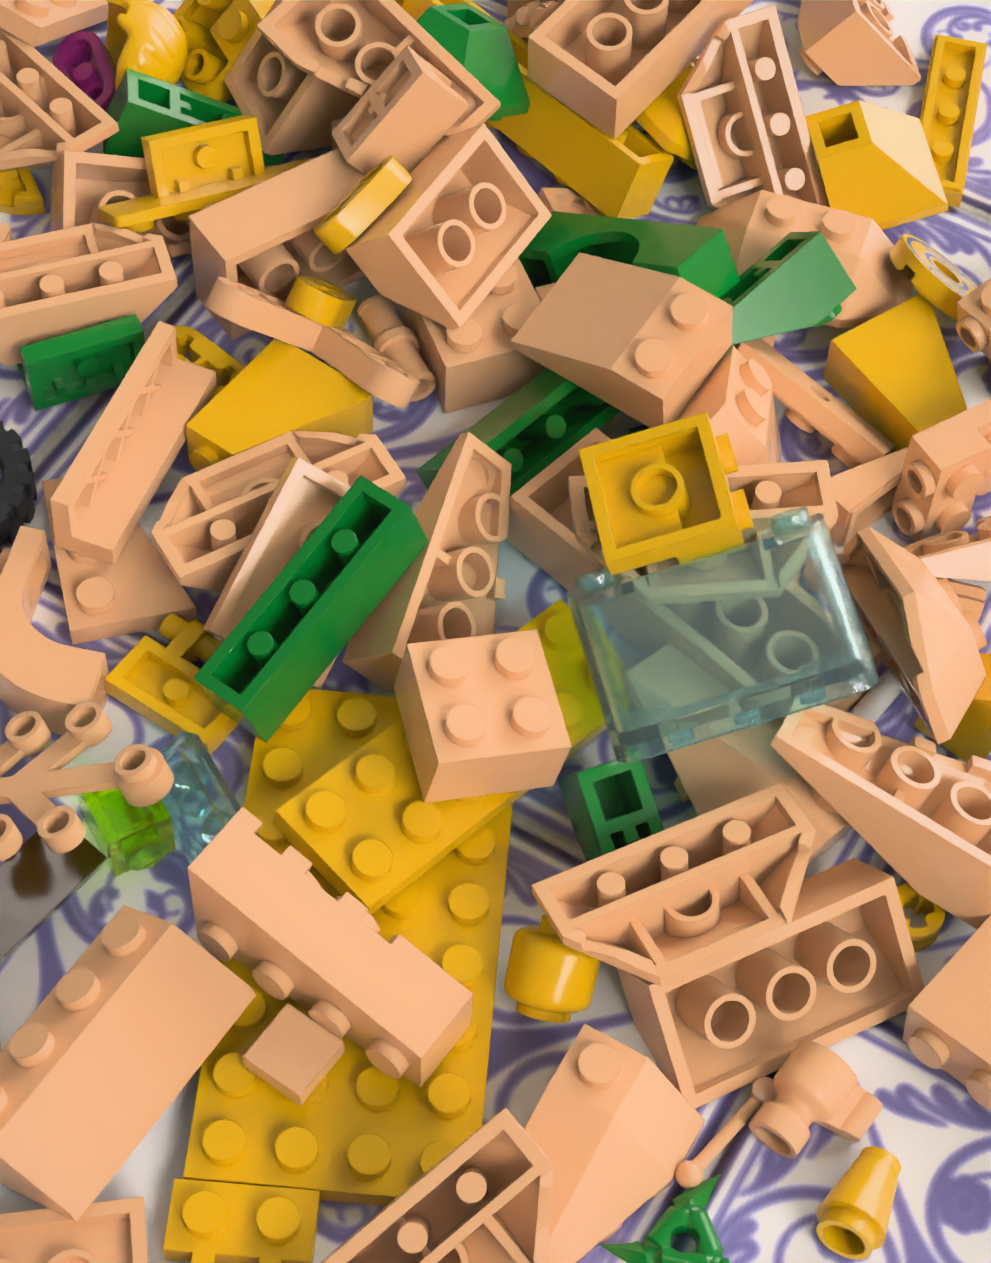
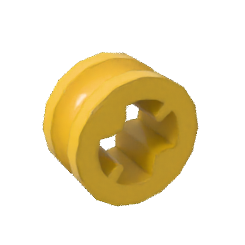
M908 883L899 885L897 890L902 908L915 909L914 917L919 913L925 916L921 928L910 927L911 920H906L914 952H920L929 948L936 941L945 918V910L918 894Z

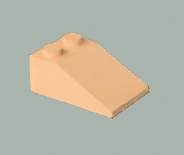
M579 252L510 342L511 347L646 426L653 428L676 420L731 346L733 306L681 277Z

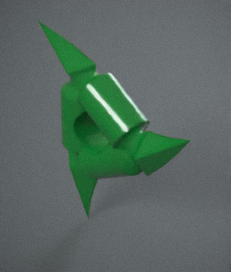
M721 1174L701 1182L698 1186L690 1188L672 1200L674 1206H669L646 1233L643 1243L636 1241L624 1244L599 1245L627 1263H729V1258L722 1256L724 1250L708 1212L703 1211L708 1205L712 1190ZM687 1233L695 1241L697 1250L692 1253L678 1252L671 1247L670 1240L678 1234Z

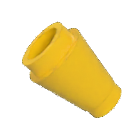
M873 1146L862 1149L859 1157L852 1163L816 1210V1216L819 1221L816 1227L817 1236L834 1253L845 1258L862 1260L868 1258L872 1250L883 1246L898 1176L901 1172V1164L893 1154Z

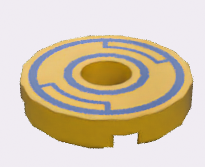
M904 233L889 252L893 265L897 270H902L908 265L914 272V277L910 280L915 285L914 288L935 307L957 320L956 302L976 289L977 286L940 252L915 236Z

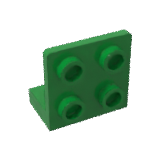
M133 314L19 347L22 363L16 364L35 411L119 387L145 344L144 330L137 315Z

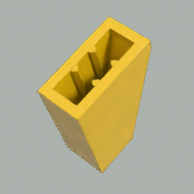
M921 294L831 340L823 379L857 415L897 445L892 453L909 447L911 436L968 410L932 303Z
M274 338L185 425L189 463L196 471H199L290 431L334 432L356 438L359 434H370L373 430V395L345 375L303 350Z

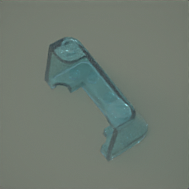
M800 507L778 513L768 518L771 529L761 533L758 540L633 579L630 576L616 577V574L611 575L608 568L599 569L575 579L577 588L567 591L565 594L618 762L629 763L652 758L868 690L879 683V676L827 523L820 512L809 515L807 507Z

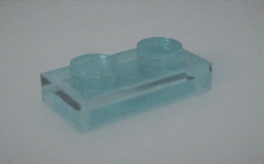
M180 731L161 751L174 774V783L169 793L155 804L187 861L191 864L241 809V806L199 735Z

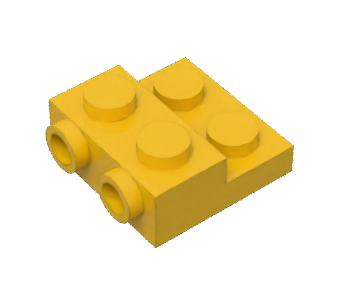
M708 412L579 449L605 563L611 575L677 557L682 569L746 550L741 531L754 528L744 490L740 489L731 492L726 476L727 474L739 471L728 432L716 436Z

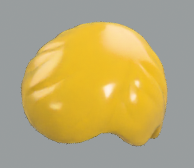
M105 0L108 2L109 11L105 46L110 51L116 68L115 90H117L127 68L176 85L187 61L188 43L184 30L175 16L166 8L150 0Z

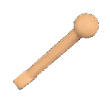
M760 1077L755 1080L750 1089V1099L693 1160H686L678 1165L675 1176L680 1186L690 1189L701 1184L704 1176L703 1170L753 1117L764 1102L776 1099L773 1079Z

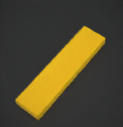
M935 34L919 120L949 206L960 207L967 174L987 44Z

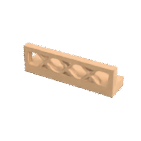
M158 321L51 497L50 503L56 546L114 565L187 439L185 425L207 405L217 387L216 371L177 359L175 326Z

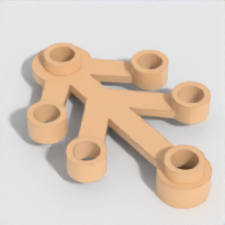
M85 702L74 707L65 719V726L68 732L17 773L9 777L1 776L25 756H31L42 751L50 742L51 731L41 715L36 711H24L17 714L5 727V736L8 740L0 746V805L11 803L37 828L38 834L48 849L54 853H66L76 848L85 836V826L71 807H56L48 798L118 788L128 804L135 807H145L163 799L169 793L174 783V774L161 752L145 744H134L126 747L116 756L114 762L62 769L85 749L100 744L110 734L111 722L102 707L96 702ZM0 814V861H4L18 852L23 843V836L8 815Z

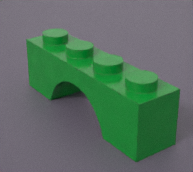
M552 211V216L519 255L521 264L534 290L536 287L556 283L579 252L678 276L717 298L722 297L740 281L723 228Z

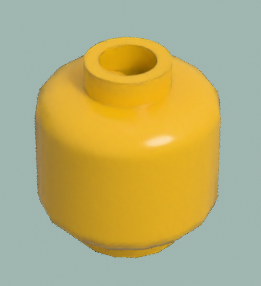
M544 914L541 917L540 925L526 926L515 932L504 980V990L508 996L517 1002L516 1011L520 1014L546 1022L567 1023L570 1022L572 1014L584 1011L590 1007L600 960L563 945Z

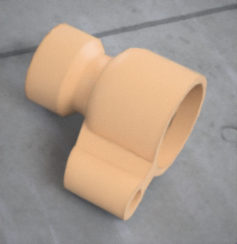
M800 1040L774 1076L773 1086L776 1099L763 1103L749 1122V1128L754 1136L773 1152L788 1159H795L811 1137L809 1131L810 1124L817 1123L845 1140L860 1142L883 1109V1105L875 1096L866 1092L857 1084L858 1081L855 1073L841 1057L817 1042Z

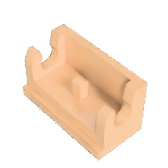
M406 45L331 134L346 162L365 175L390 155H393L410 174L469 105L462 96L449 87L452 82L444 74Z

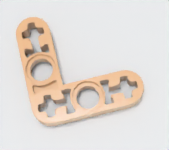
M218 276L205 302V306L235 324L311 351L370 394L394 406L406 409L420 383L416 376L345 327L321 325L289 308L285 304V300L238 282Z

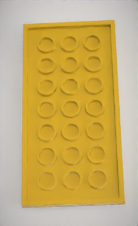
M310 689L267 743L255 736L244 808L262 822L260 829L255 834L280 855L290 845L297 850L272 824L275 811L401 717L397 698L393 696ZM513 803L372 914L379 925V935L387 942L393 935L400 934L473 993L471 1025L422 1087H418L404 1076H401L399 1079H393L385 1075L369 1061L365 1049L346 1036H343L341 1040L344 1041V1054L302 1106L298 1105L246 1069L243 1064V1055L287 1003L307 1017H309L308 1010L288 996L285 1000H279L269 995L256 983L252 976V971L233 958L228 962L219 959L223 965L247 983L256 996L201 1065L183 1179L320 1191V1199L324 1201L387 1206L451 1150L482 1126ZM312 865L308 871L317 879L322 889L334 899L337 896H341Z

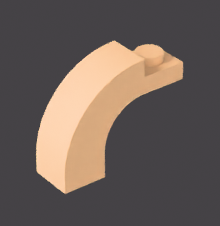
M20 525L12 548H4L0 554V700L16 714L24 711L38 712L51 733L64 735L68 732L65 726V719L68 713L77 705L85 702H96L104 711L109 697L104 681L105 677L109 674L106 654L59 644L43 636L31 625L33 615L52 569L45 530Z

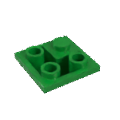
M468 3L430 6L416 22L501 102V107L487 119L488 121H500L502 117L526 114L528 112L530 101L506 26Z

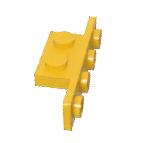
M250 114L141 137L151 195L98 207L100 219L115 228H124L136 233L154 228V220L174 216L176 220H189L188 216L201 211L206 206L234 196L261 181L271 179L295 168L309 159L265 168L257 117Z

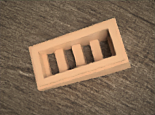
M908 447L831 476L838 518L826 537L838 547L845 546L858 531L870 527L892 510V503L897 486L901 480L900 475Z

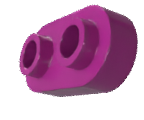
M75 32L59 43L54 51L52 63L106 112L116 92V68L112 56L94 32Z

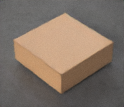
M287 1003L243 1055V1064L246 1069L302 1106L344 1054V1041Z

